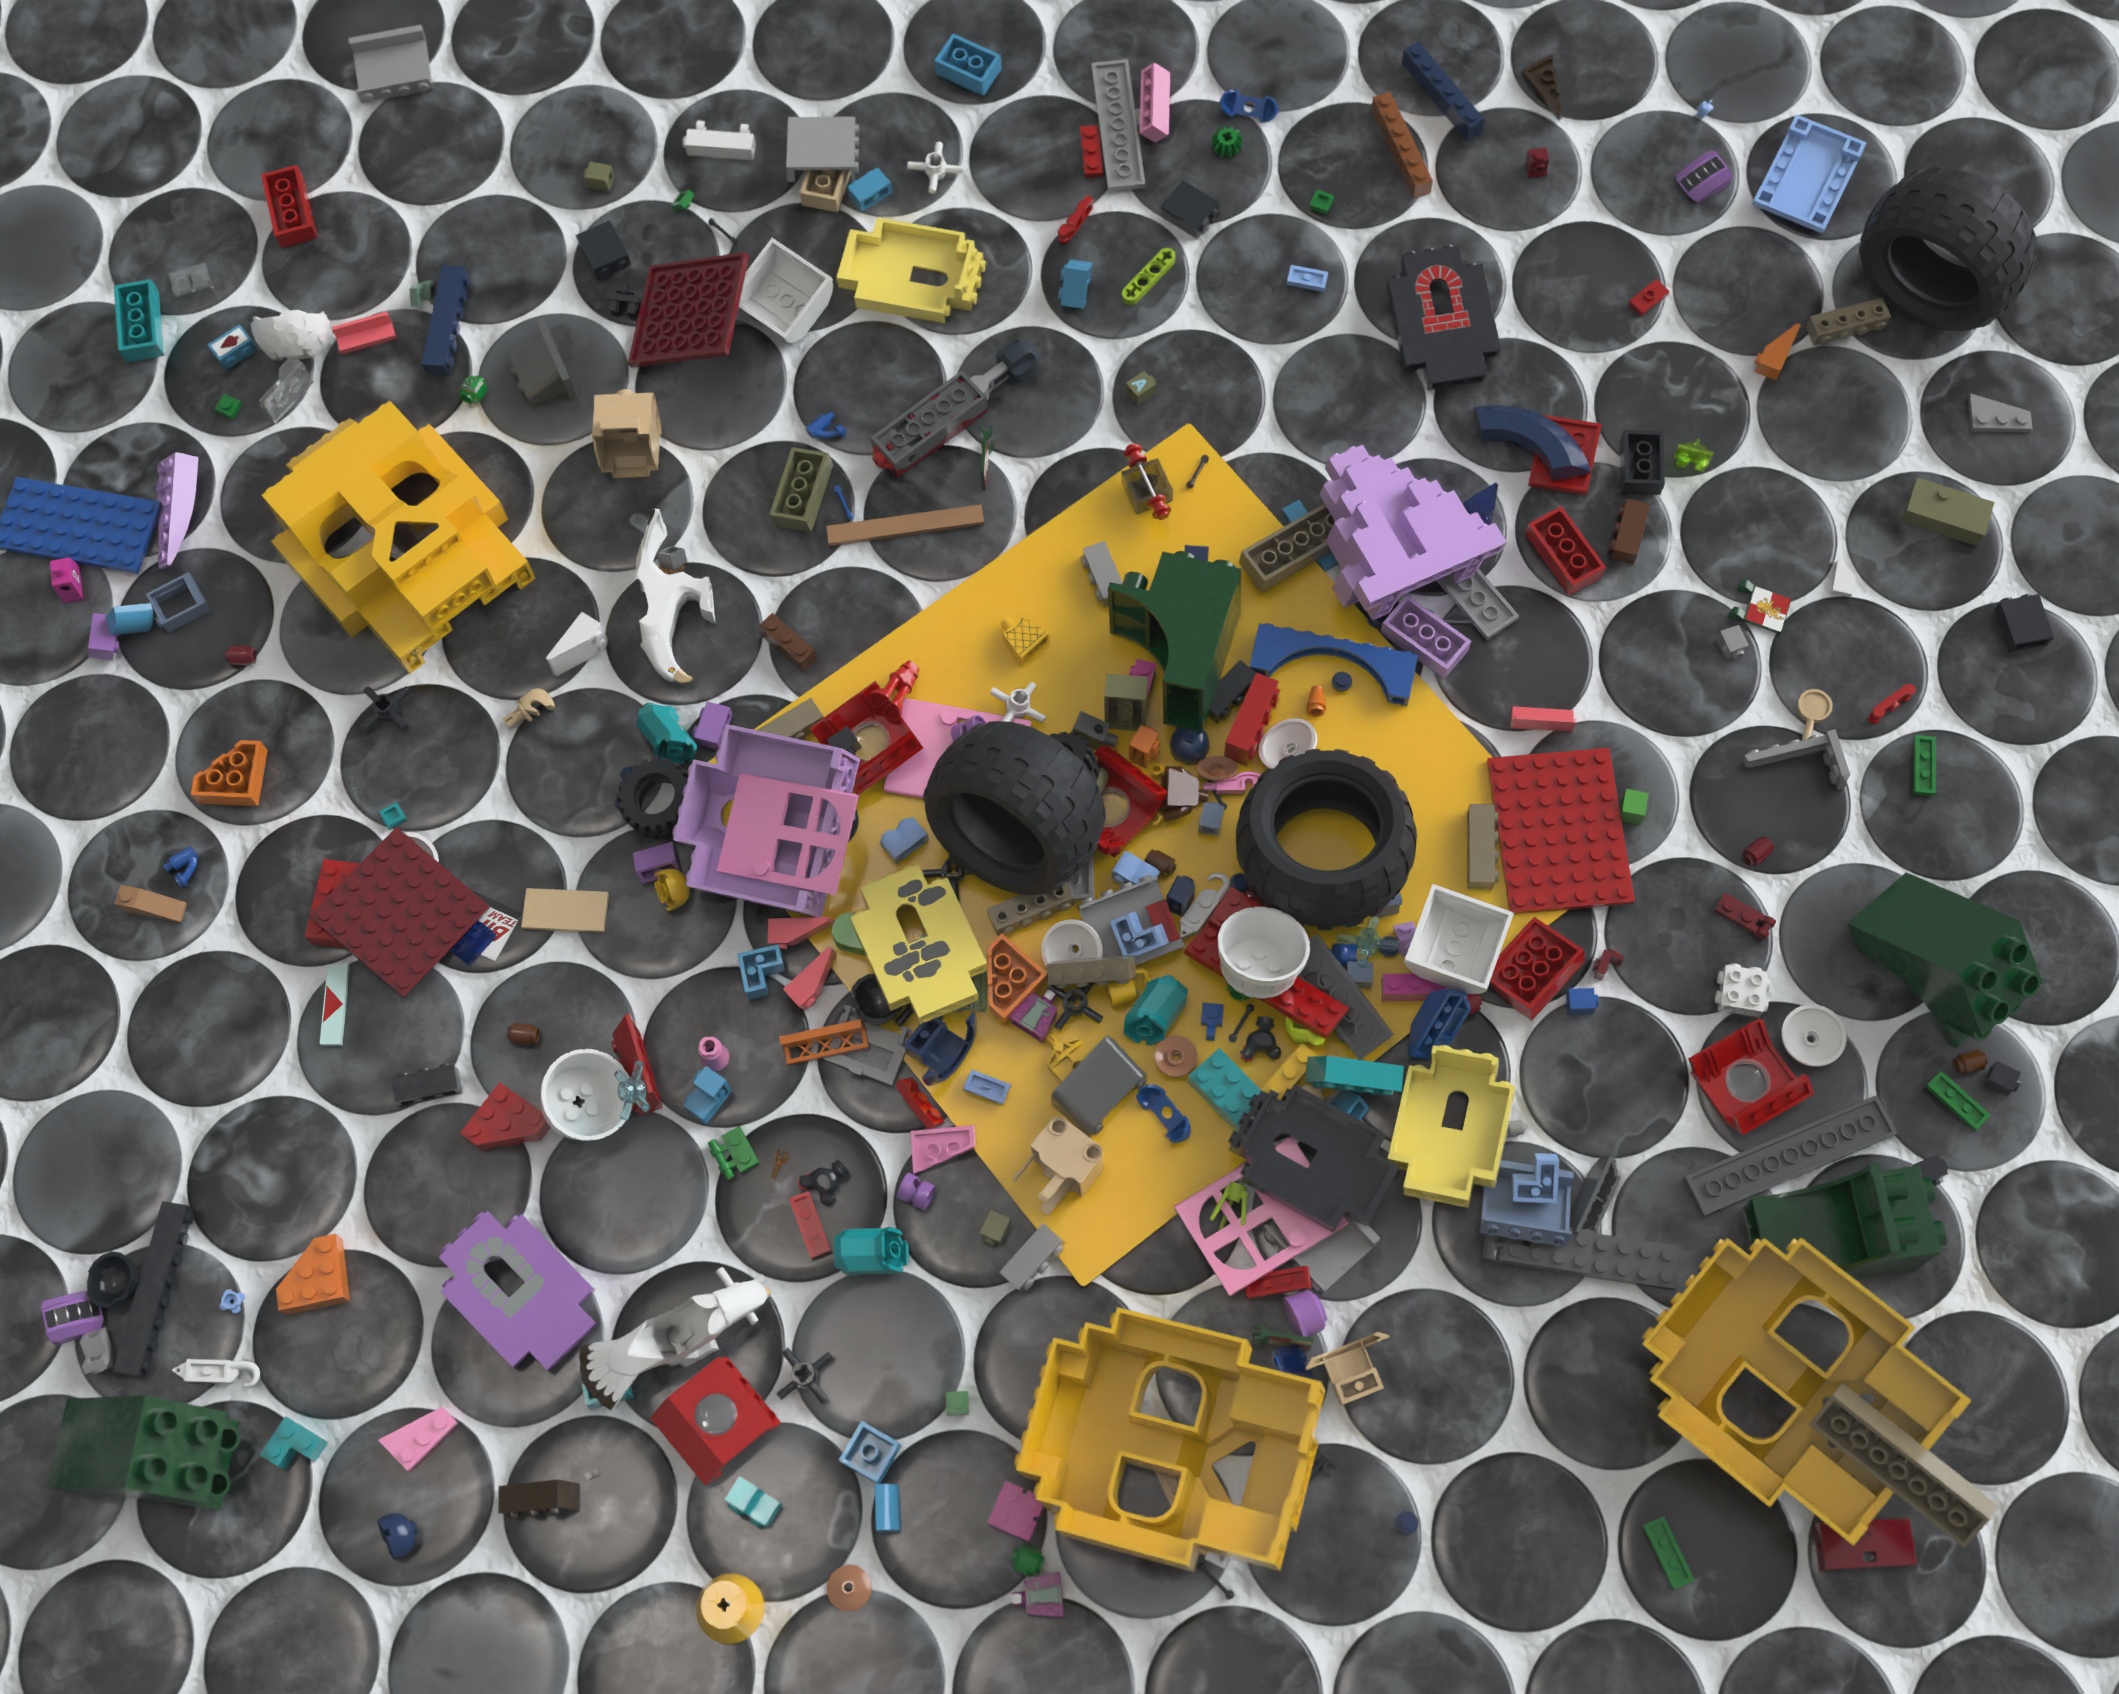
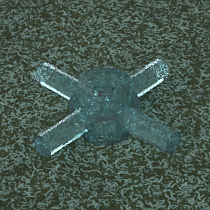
M1376 916L1371 917L1368 928L1362 929L1358 936L1337 935V942L1356 944L1361 952L1358 965L1362 968L1367 966L1369 956L1376 954L1379 947L1400 949L1399 941L1380 938L1376 931L1379 921Z
M641 1061L635 1062L631 1078H627L621 1070H617L614 1073V1076L620 1082L618 1085V1096L621 1101H625L620 1116L622 1120L629 1119L632 1105L635 1103L638 1104L643 1112H647L650 1109V1105L644 1099L646 1096V1085L640 1080L644 1065Z

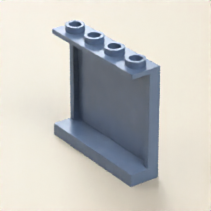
M1501 1160L1495 1188L1483 1186L1480 1233L1568 1247L1572 1232L1569 1231L1571 1185L1574 1179V1172L1559 1170L1557 1203L1513 1202L1511 1195L1512 1173L1534 1174V1165Z

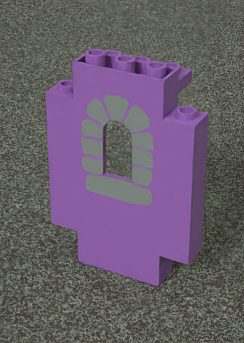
M488 1211L485 1214L481 1212L474 1218V1224L469 1229L465 1227L457 1235L458 1239L453 1244L448 1243L440 1251L442 1254L439 1258L456 1275L454 1279L450 1277L442 1284L443 1289L440 1292L513 1368L518 1366L531 1353L546 1370L550 1371L597 1325L580 1307L595 1289L522 1214L519 1217L515 1215L507 1223L508 1227L505 1229ZM492 1256L501 1257L525 1281L510 1297L485 1273L484 1264L488 1258Z

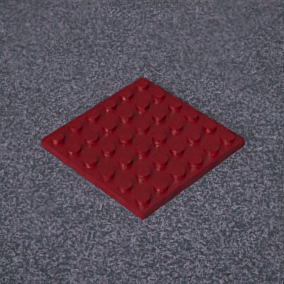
M746 252L650 265L628 365L633 368L728 356L749 255Z
M396 827L309 917L400 996L405 998L490 909V906Z

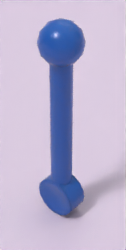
M836 485L834 492L838 494L846 511V518L852 520L854 515L848 509L841 493L842 488Z

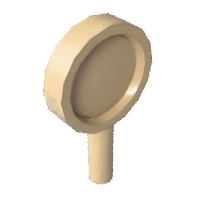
M1810 689L1805 691L1796 703L1798 715L1806 721L1802 741L1807 740L1812 735L1814 723L1817 724L1825 721L1832 711L1830 697L1821 690Z

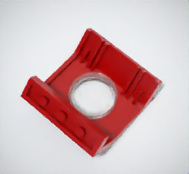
M876 681L810 727L818 741L828 746L831 745L827 739L846 726L857 738L862 748L856 751L855 754L856 757L860 758L853 787L856 795H860L924 749L901 716L897 721H889L883 716V710L890 700L880 708L870 705L868 702L869 694L875 689H881Z
M1108 745L1097 748L1095 756L1098 757L1099 767L1105 769L1109 774V781L1101 793L1106 810V820L1103 824L1104 828L1097 847L1101 853L1110 854L1115 858L1156 817L1169 792Z
M1760 1018L1688 1058L1692 1068L1690 1074L1723 1121L1741 1135L1748 1133L1814 1095L1809 1077L1805 1074L1796 1077L1772 1045L1765 1023Z
M718 1356L668 1396L650 1417L704 1485L717 1480L722 1475L721 1470L732 1459L759 1437L776 1429L781 1424L776 1414L766 1405L762 1397L756 1393L748 1380L742 1376L727 1356L724 1358Z

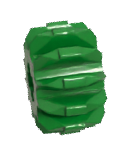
M1224 125L1223 130L1217 128L1216 133H1213L1211 147L1214 149L1215 155L1221 153L1222 158L1227 155L1230 159L1231 154L1237 156L1238 151H1241L1243 137L1240 135L1239 130H1234L1233 127L1227 129Z

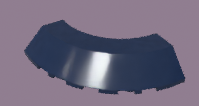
M1486 405L1474 407L1481 442H1507L1509 440L1519 443V446L1526 448L1532 453L1535 452L1541 458L1552 481L1591 473L1588 461L1577 442L1566 430L1549 418L1514 406Z

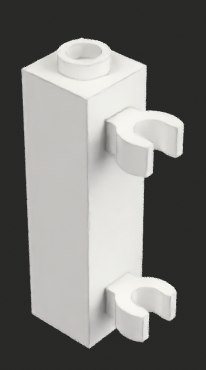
M697 121L696 130L687 129V135L683 137V148H686L688 156L752 161L754 159L756 143L754 134H750V130H748V124H741L740 133L708 131L704 127L705 121Z

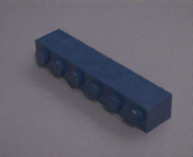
M1418 41L1406 48L1403 52L1402 65L1465 140L1468 141L1480 134L1483 129L1484 118Z
M442 265L421 363L426 374L449 375V370L453 367L452 356L457 348L456 336L460 334L459 322L464 314L463 303L467 300L466 288L470 285V275L467 274L465 267Z

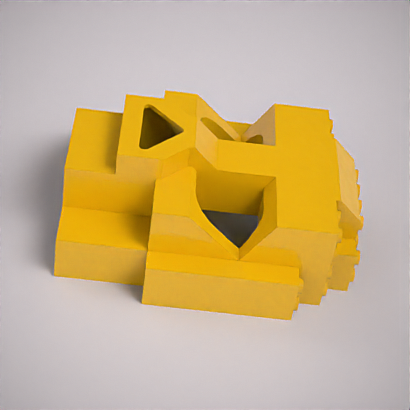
M391 401L381 405L371 415L363 418L359 424L350 418L345 422H341L330 433L325 434L315 444L308 446L300 455L292 458L286 464L291 474L284 476L280 482L268 488L262 494V497L284 530L283 533H279L271 541L282 559L351 638L368 626L409 674L426 663L421 654L453 630L448 621L478 598L485 606L515 583L519 590H521L536 579L525 557L498 529L499 526L508 520L501 502L430 424L417 431ZM421 472L432 476L439 484V487L417 506H408L391 491L393 487L412 474ZM355 516L371 534L373 539L349 556L340 559L332 558L325 551V543L328 537ZM397 523H408L417 534H420L432 524L439 525L438 529L393 562L389 560L390 555L393 554L391 547Z
M1728 1238L1725 1241L1720 1239L1713 1248L1716 1253L1712 1258L1706 1257L1699 1265V1268L1702 1269L1697 1276L1695 1274L1690 1276L1684 1284L1687 1286V1289L1683 1293L1678 1292L1670 1301L1673 1304L1669 1311L1664 1309L1656 1319L1659 1322L1655 1328L1649 1327L1642 1336L1645 1340L1642 1344L1661 1359L1649 1372L1653 1375L1650 1380L1672 1397L1671 1399L1666 1397L1659 1405L1658 1409L1661 1412L1658 1416L1769 1507L1785 1489L1854 1546L1868 1529V1524L1894 1492L1837 1446L1834 1448L1830 1447L1828 1439L1809 1425L1823 1407V1399L1831 1397L1841 1383L1845 1384L1857 1395L1872 1394L1874 1400L1870 1405L1927 1450L1933 1446L1954 1418H1958L1972 1400L1901 1346L1916 1328L1914 1325L1802 1238L1799 1241L1793 1239L1786 1248L1789 1252L1787 1255L1765 1238L1762 1241L1757 1239L1749 1248L1752 1251L1751 1255H1748ZM1805 1300H1815L1822 1303L1844 1322L1848 1331V1339L1844 1349L1826 1371L1822 1370L1774 1332L1788 1313L1798 1303ZM1745 1367L1795 1407V1410L1774 1434L1764 1438L1753 1437L1745 1433L1723 1414L1721 1405L1723 1395Z
M1117 1307L1116 1313L1111 1315L1109 1323L1112 1326L1111 1329L1085 1322L1084 1328H1081L1078 1334L1079 1344L1053 1338L1052 1343H1049L1046 1356H1048L1046 1365H1043L1040 1371V1378H1042L1040 1387L1037 1386L1034 1392V1400H1036L1034 1408H1031L1028 1413L1027 1422H1029L1027 1431H1024L1021 1437V1444H1023L1021 1453H1017L1014 1465L1024 1478L1039 1481L1034 1489L1035 1500L1051 1514L1055 1515L1053 1523L1056 1526L1055 1530L1068 1538L1192 1572L1195 1570L1198 1555L1206 1556L1207 1551L1280 1571L1290 1531H1297L1318 1447L1314 1434L1325 1394L1322 1382L1249 1364L1252 1348L1247 1339ZM1163 1367L1170 1368L1190 1376L1200 1383L1202 1399L1194 1427L1140 1413L1148 1384L1159 1369ZM1255 1442L1256 1447L1240 1506L1234 1505L1212 1466L1247 1443ZM1126 1463L1180 1478L1175 1500L1171 1509L1164 1515L1156 1518L1144 1517L1125 1512L1119 1508L1118 1493Z

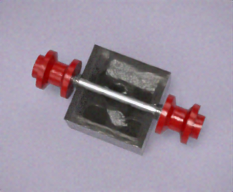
M1130 444L1123 452L1125 458H1130L1128 463L1130 468L1121 471V483L1136 515L1154 509L1152 513L1153 518L1164 520L1171 512L1170 506L1165 504L1173 501V489L1158 458L1147 462V457L1140 454L1142 452L1141 445Z

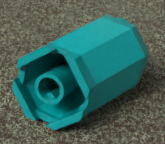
M646 703L643 708L639 709L636 726L654 747L653 754L656 757L659 755L661 761L663 758H667L679 765H683L685 760L688 759L689 762L693 761L696 755L697 744L679 723V715L673 706Z
M1164 975L1147 982L1145 990L1125 1016L1123 1033L1135 1043H1140L1141 1040L1147 1041V1045H1154L1165 1040L1166 1032L1186 1006L1188 989L1170 975Z
M892 1227L842 1230L840 1234L835 1235L833 1238L834 1265L837 1269H841L842 1273L851 1276L900 1273L903 1271L902 1267L909 1263V1245L906 1240L902 1241L900 1238L903 1235L901 1230Z

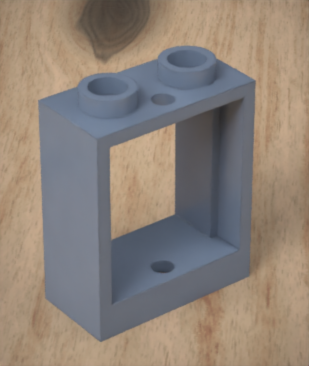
M189 572L146 594L149 599L146 603L152 604L153 613L155 612L157 615L155 621L160 628L164 627L168 633L211 611L199 586ZM189 589L197 604L166 619L159 604Z

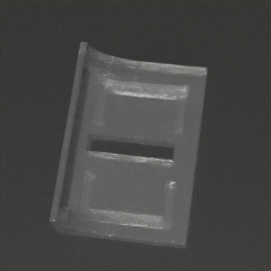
M206 263L169 273L172 284L171 290L175 297L212 286ZM190 273H191V277H192V281H193V283H191V284H190V282H189V278H188V275H187V274H190Z

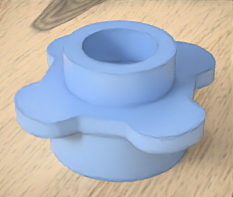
M1712 100L1708 103L1704 101L1696 109L1698 113L1695 117L1700 115L1703 119L1714 108L1710 104Z
M230 1289L226 1290L221 1299L220 1309L223 1311L231 1310L235 1314L240 1312V1305L245 1299V1295L242 1292L235 1293Z

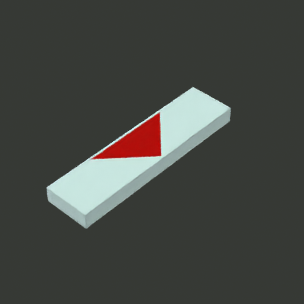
M348 964L327 965L320 1035L321 1046L343 1045L350 966Z

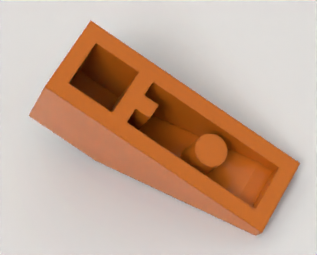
M1797 323L1767 345L1762 354L1758 353L1754 362L1757 365L1755 373L1777 380L1801 326Z

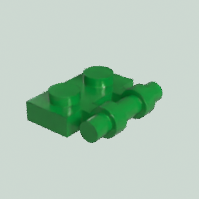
M740 1126L721 1135L724 1144L718 1145L715 1139L708 1142L711 1149L710 1153L713 1158H716L719 1164L718 1169L721 1174L725 1175L727 1180L734 1177L732 1169L736 1167L742 1174L760 1164ZM727 1151L730 1152L733 1158L729 1162L726 1161L723 1155Z

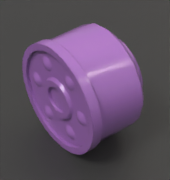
M1305 1289L1283 1298L1286 1315L1297 1336L1309 1337L1325 1329V1321H1327L1326 1312L1316 1294Z

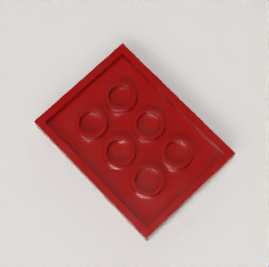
M1543 415L1561 426L1577 442L1588 461L1591 473L1552 481L1541 458L1535 453L1528 486L1587 495L1602 424Z

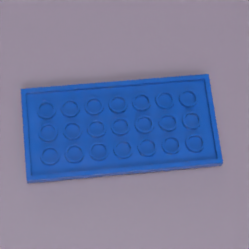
M16 477L0 517V550L55 560L71 558L78 564L138 574L163 505L159 501Z

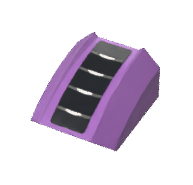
M1711 150L1695 159L1675 175L1677 182L1684 191L1697 203L1729 187L1732 180L1730 168L1718 156L1717 151Z
M87 1291L72 1293L42 1302L41 1310L46 1334L52 1344L58 1346L82 1338L84 1334L102 1328L103 1315L101 1307L90 1301L86 1294L88 1293Z

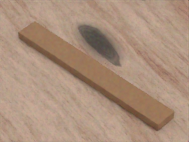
M982 504L829 525L826 527L829 546L979 526L984 525Z

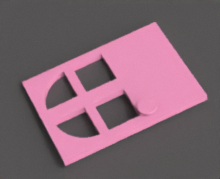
M905 698L901 717L924 749L887 774L884 792L924 799V790L927 787L936 762L948 746L953 743L951 728L958 724V719L966 720L974 715H980L988 723L991 721H1002L1005 716ZM1013 718L1011 721L1031 727L1030 720Z
M740 773L717 871L836 895L859 796ZM791 793L813 797L806 829L783 825ZM823 800L829 801L837 810L840 819L839 836L816 831ZM780 840L802 844L795 876L775 872L774 862ZM813 846L836 850L831 863L822 873L811 878H805Z
M1292 1136L1274 1146L1282 1155L1309 1168L1310 1163ZM1245 1164L1174 1206L1229 1296H1232L1347 1226V1220L1343 1216L1336 1230L1331 1232L1254 1189L1263 1204L1246 1214L1245 1225H1241V1218L1238 1219L1225 1200L1221 1210L1230 1224L1204 1239L1199 1225L1200 1213L1204 1204L1212 1196L1218 1204L1222 1197L1221 1191L1226 1188V1185L1229 1186L1230 1181L1236 1183L1243 1178L1244 1175L1241 1174V1171ZM1273 1218L1287 1240L1289 1247L1264 1261L1247 1233ZM1239 1238L1256 1264V1267L1246 1270L1234 1269L1222 1263L1214 1253Z

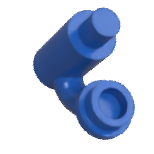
M831 411L826 415H820L805 428L806 432L813 439L815 437L828 439L837 436L843 438L847 433L841 424L835 425L832 431H824L832 424L831 420L835 418L834 413Z
M189 846L170 857V861L163 866L168 872L173 868L178 870L187 865L183 874L179 872L175 876L179 886L186 887L188 886V879L196 868L197 858L199 857L193 847Z

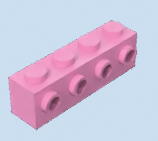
M1156 63L1141 70L1140 134L1153 142H1157L1169 134L1170 72Z

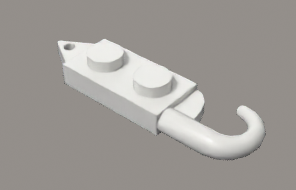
M1214 873L1208 877V881L1215 878L1221 879L1223 885L1218 892L1212 889L1202 890L1179 922V925H1181L1180 939L1193 934L1197 935L1214 913L1230 888V880L1226 875Z
M187 1359L185 1363L172 1369L173 1372L184 1378L185 1382L227 1384L236 1380L239 1370H250L253 1373V1378L249 1383L243 1385L244 1388L255 1385L260 1377L258 1366L249 1361Z

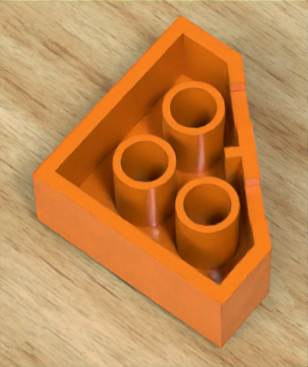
M240 740L234 745L235 747L226 754L223 753L211 762L212 765L206 770L194 775L191 796L198 804L258 806L268 752L261 741Z
M1001 933L987 947L988 1003L990 1013L1006 1025L1010 1021L1009 1016L1031 993L1036 994L1048 982V974Z
M331 1234L312 1240L276 1289L278 1311L284 1315H290L350 1302L344 1246L341 1237L337 1234Z

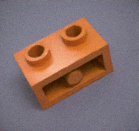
M1140 725L1129 744V760L1146 769L1152 760L1155 761L1160 753V749H1158L1161 743L1159 741V733L1154 728Z

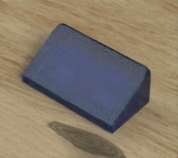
M478 920L451 949V952L466 965L470 966L496 938V934Z

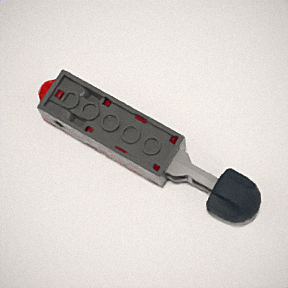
M1027 340L1012 341L997 351L996 361L998 365L984 375H974L969 378L963 371H960L871 437L873 447L872 459L878 468L889 469L898 479L988 412L987 400L993 389L1007 379L1011 382L1021 383L1032 375L1039 363V353L1035 346Z

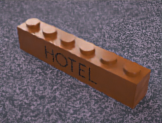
M1391 92L1373 97L1371 112L1412 198L1415 199L1431 194L1433 179Z

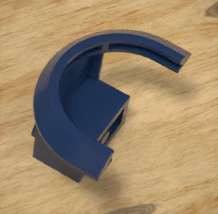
M972 1012L966 1020L967 1034L965 1040L948 1030L945 1022L935 1018L919 1024L906 1041L904 1048L907 1054L929 1068L922 1077L925 1085L933 1086L947 1080L963 1063L976 1037L977 1018L975 1012Z

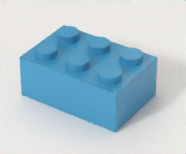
M955 34L951 35L934 60L937 75L982 96L985 95L1002 69L1001 55Z

